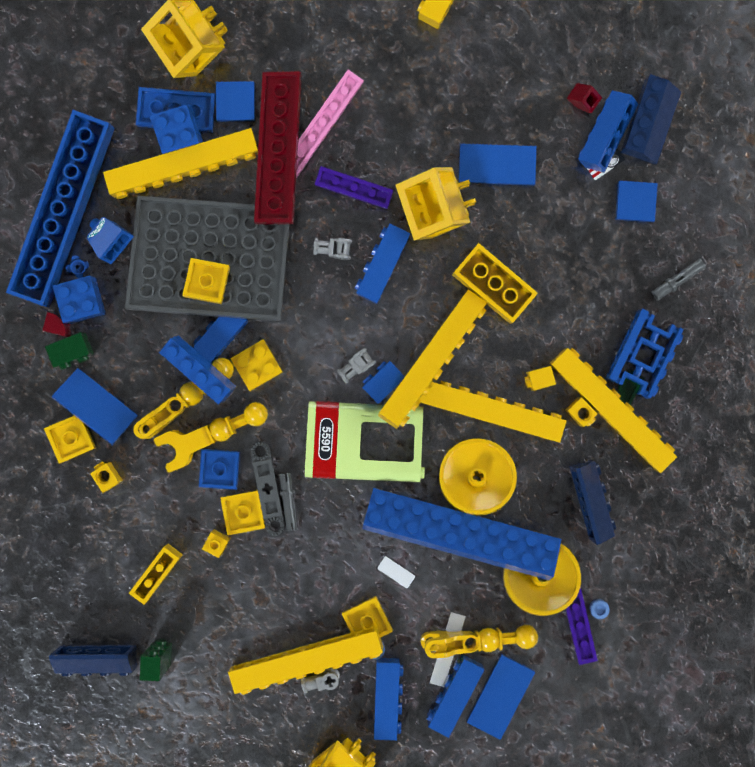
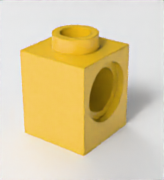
M551 366L526 372L527 376L524 377L527 388L530 387L531 391L556 385Z
M577 397L565 409L581 427H589L596 420L595 416L598 414L582 397ZM581 408H584L587 412L583 419L578 416V411Z
M111 462L97 464L93 467L95 471L90 473L102 493L107 492L123 481ZM103 471H107L109 473L110 477L108 481L102 478Z
M214 529L209 534L202 550L219 558L231 538Z

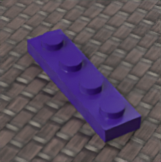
M320 166L315 181V186L384 209H388L393 194L392 189Z
M580 586L577 597L565 610L577 662L579 665L598 661Z

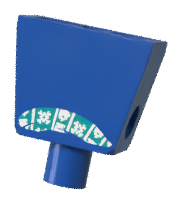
M102 217L100 220L98 218L93 219L90 222L92 230L87 235V239L97 257L110 264L116 260L134 237L117 223L105 217Z

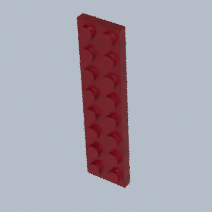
M300 71L262 73L255 224H294L302 78Z

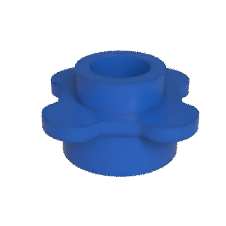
M74 255L71 257L72 261L70 264L66 265V271L74 273L77 278H81L89 267V263L79 259V256Z

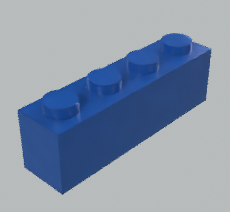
M611 91L605 101L601 114L597 117L593 130L588 135L584 148L580 151L578 160L585 168L605 173L638 106L637 101L632 95Z
M390 223L388 228H383L379 236L382 238L380 244H376L371 254L374 257L371 262L367 261L363 272L366 274L363 280L359 278L355 286L358 296L375 304H378L410 237L409 232Z
M219 317L215 322L211 321L205 328L207 331L203 336L199 335L194 340L193 348L208 362L212 363L249 321L241 318Z
M179 335L170 338L159 352L218 405L224 402L237 387Z
M462 654L460 659H456L452 675L447 676L443 692H439L436 697V706L434 709H430L426 717L429 728L448 738L485 670L483 664Z
M380 658L376 662L374 740L397 741V734H401V722H398V715H402V703H398L399 696H402L403 684H399V676L403 677V665H400L399 658Z

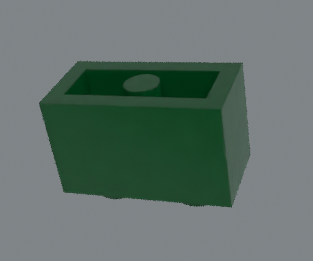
M82 332L45 346L53 368H60V370L72 367L71 363L76 361L78 363L88 361L90 359L89 356L94 355L86 333Z

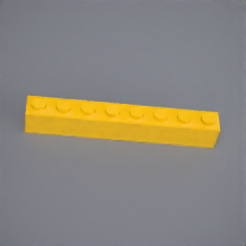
M249 128L103 172L109 194L114 198L116 197V199H122L127 197L128 193H142L146 191V188L152 186L153 188H159L164 186L165 182H179L183 180L182 177L189 175L190 177H196L201 175L202 171H216L219 169V166L226 164L227 166H232L242 159L246 161L253 160L258 155V146L254 133Z
M469 289L381 409L378 414L381 419L396 429L400 425L402 427L405 426L410 418L407 416L411 409L413 411L417 409L421 403L418 399L422 394L427 395L432 388L430 385L433 379L437 380L443 372L441 367L444 363L447 365L454 357L452 354L454 349L457 348L459 350L465 342L463 337L466 332L470 335L476 326L474 321L477 317L481 319L487 311L484 308L487 304L485 300Z
M564 348L549 364L657 472L662 473L677 458L673 453L675 449L669 443L664 444L660 440L662 436L654 429L651 431L646 426L648 422L642 416L637 417L633 413L634 408L627 402L624 404L619 399L621 395L614 389L610 390L606 386L607 381L600 375L596 376L592 372L594 370L593 367L586 361L583 363L579 359L580 355L576 350Z
M432 380L430 391L426 396L422 394L418 399L421 403L559 443L561 442L567 421L561 419L562 415L551 412L550 416L543 414L544 410L533 407L532 410L525 409V404L514 402V405L507 404V399L497 396L495 400L488 398L489 394L477 391V395L469 393L470 389L459 386L458 389L451 387L452 383L441 381L438 384Z
M374 626L231 666L228 674L234 694L241 693V695L250 693L252 689L259 688L262 690L268 688L270 684H284L288 682V679H302L307 674L313 672L314 674H320L325 669L331 667L338 669L345 663L351 662V664L361 662L363 658H377L383 653V644L378 627Z

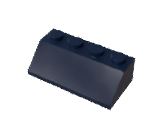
M652 74L645 79L637 101L638 106L632 116L620 153L655 165L658 163L681 95V91L669 80Z
M589 460L569 467L588 537L598 545L615 536L614 530H616V525L609 515L611 506L609 501L605 500L604 493H606L604 483L600 482L599 475H601L599 464Z
M136 645L59 646L49 655V661L54 673L61 674L62 676H72L73 673H81V676H90L93 673H100L101 676H109L112 673L127 676L137 668Z

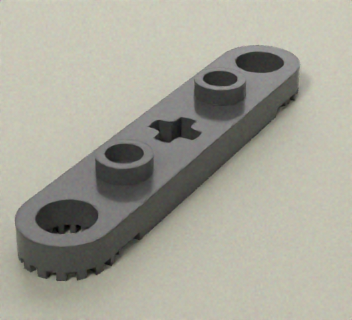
M259 441L251 447L258 494L266 531L269 535L278 536L285 529L270 447L267 443ZM257 446H263L266 449L264 456L256 455L255 449ZM266 483L273 487L270 494H267V491H263ZM278 521L281 527L280 530H271L270 523Z

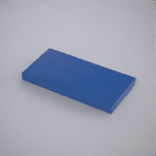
M139 87L136 126L153 128L150 115L191 104L199 131L213 133L216 94Z
M460 144L458 183L469 180L471 184L534 186L536 180L537 146Z
M79 368L52 395L55 401L111 445L120 438L138 417L136 413Z
M501 653L466 722L501 740L535 674V670Z

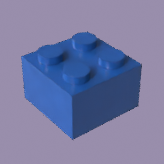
M191 104L150 115L162 154L203 142Z
M86 276L53 285L63 323L73 324L106 314L95 277Z

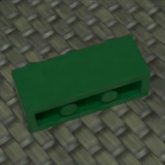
M164 639L155 640L141 655L140 681H160L171 666L172 643H168Z

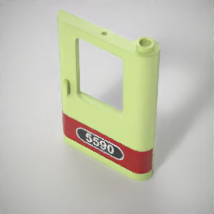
M309 401L305 477L420 482V479H424L425 467H421L423 406H418L415 411L411 409L407 415L410 418L406 424H413L415 427L414 459L412 462L362 460L360 458L361 425L363 422L387 423L378 416L384 407L383 404Z

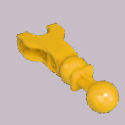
M222 357L215 359L211 363L228 379L232 377L234 366L230 360ZM192 381L184 383L179 393H176V397L169 398L134 425V434L140 439L153 438L182 414L185 408L197 405L202 400L203 395L207 394ZM175 400L181 403L178 411H173L171 408V404ZM148 425L149 431L145 434L144 427Z
M253 402L246 406L243 414L232 419L230 416L216 418L211 424L188 434L172 430L154 438V443L156 446L169 444L175 448V459L165 466L167 472L170 473L189 465L196 451L217 441L223 442L228 440L231 435L237 433L236 429L247 424L261 426L267 420L268 412L263 404Z
M525 624L519 626L515 632L502 633L499 628H496V630L484 628L480 632L476 630L474 633L471 631L425 632L421 636L420 642L428 657L447 658L455 654L472 653L477 650L479 652L481 650L493 652L497 648L503 650V645L517 644L522 649H530L537 644L538 633L533 626ZM468 638H474V642L471 645H465Z

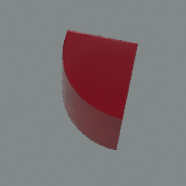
M577 83L566 99L577 108L592 113L602 97L593 86Z
M47 312L42 331L70 337V325L63 323L60 315Z

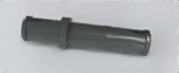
M697 259L673 277L665 279L663 284L651 291L653 297L659 301L668 293L675 292L677 287L706 269L704 262L701 259Z
M291 472L280 473V495L283 498L286 531H292V529L295 531L298 530L293 495L295 490L292 487Z

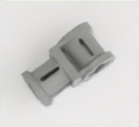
M315 238L313 255L328 254L329 257L335 259L351 260L349 251L352 240L330 238V241H323Z
M366 347L355 354L346 366L336 370L346 384L357 373L358 375L362 372L364 373L377 363L366 352ZM361 356L364 357V359L367 361V364L364 362Z
M331 667L325 669L320 674L302 678L301 686L304 694L314 689H318V691L335 689L339 683L340 673L337 669Z

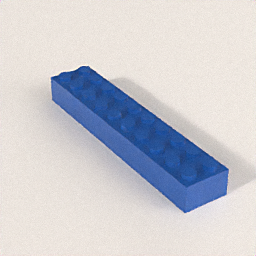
M72 110L6 293L50 308L55 294L53 285L59 283L115 130L110 123Z
M373 488L363 524V530L546 580L554 577L562 539L376 488Z

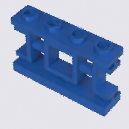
M640 309L636 312L605 379L618 385H623L625 378L640 385L637 392L638 395L649 399L657 394L659 389L657 385L660 379L662 380L667 373L665 368L668 362H671L675 356L674 349L676 345L681 343L684 329L677 328L672 324L669 325L667 331L651 325L655 315L649 314V311L645 309ZM642 326L652 331L649 340L638 337ZM659 335L666 339L670 338L666 349L656 344ZM642 344L657 351L650 366L635 359ZM626 360L636 366L633 374L622 371ZM643 370L654 373L649 383L639 378Z

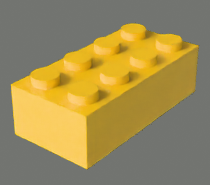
M479 243L452 274L470 291L485 300L487 305L509 324H512L538 294Z

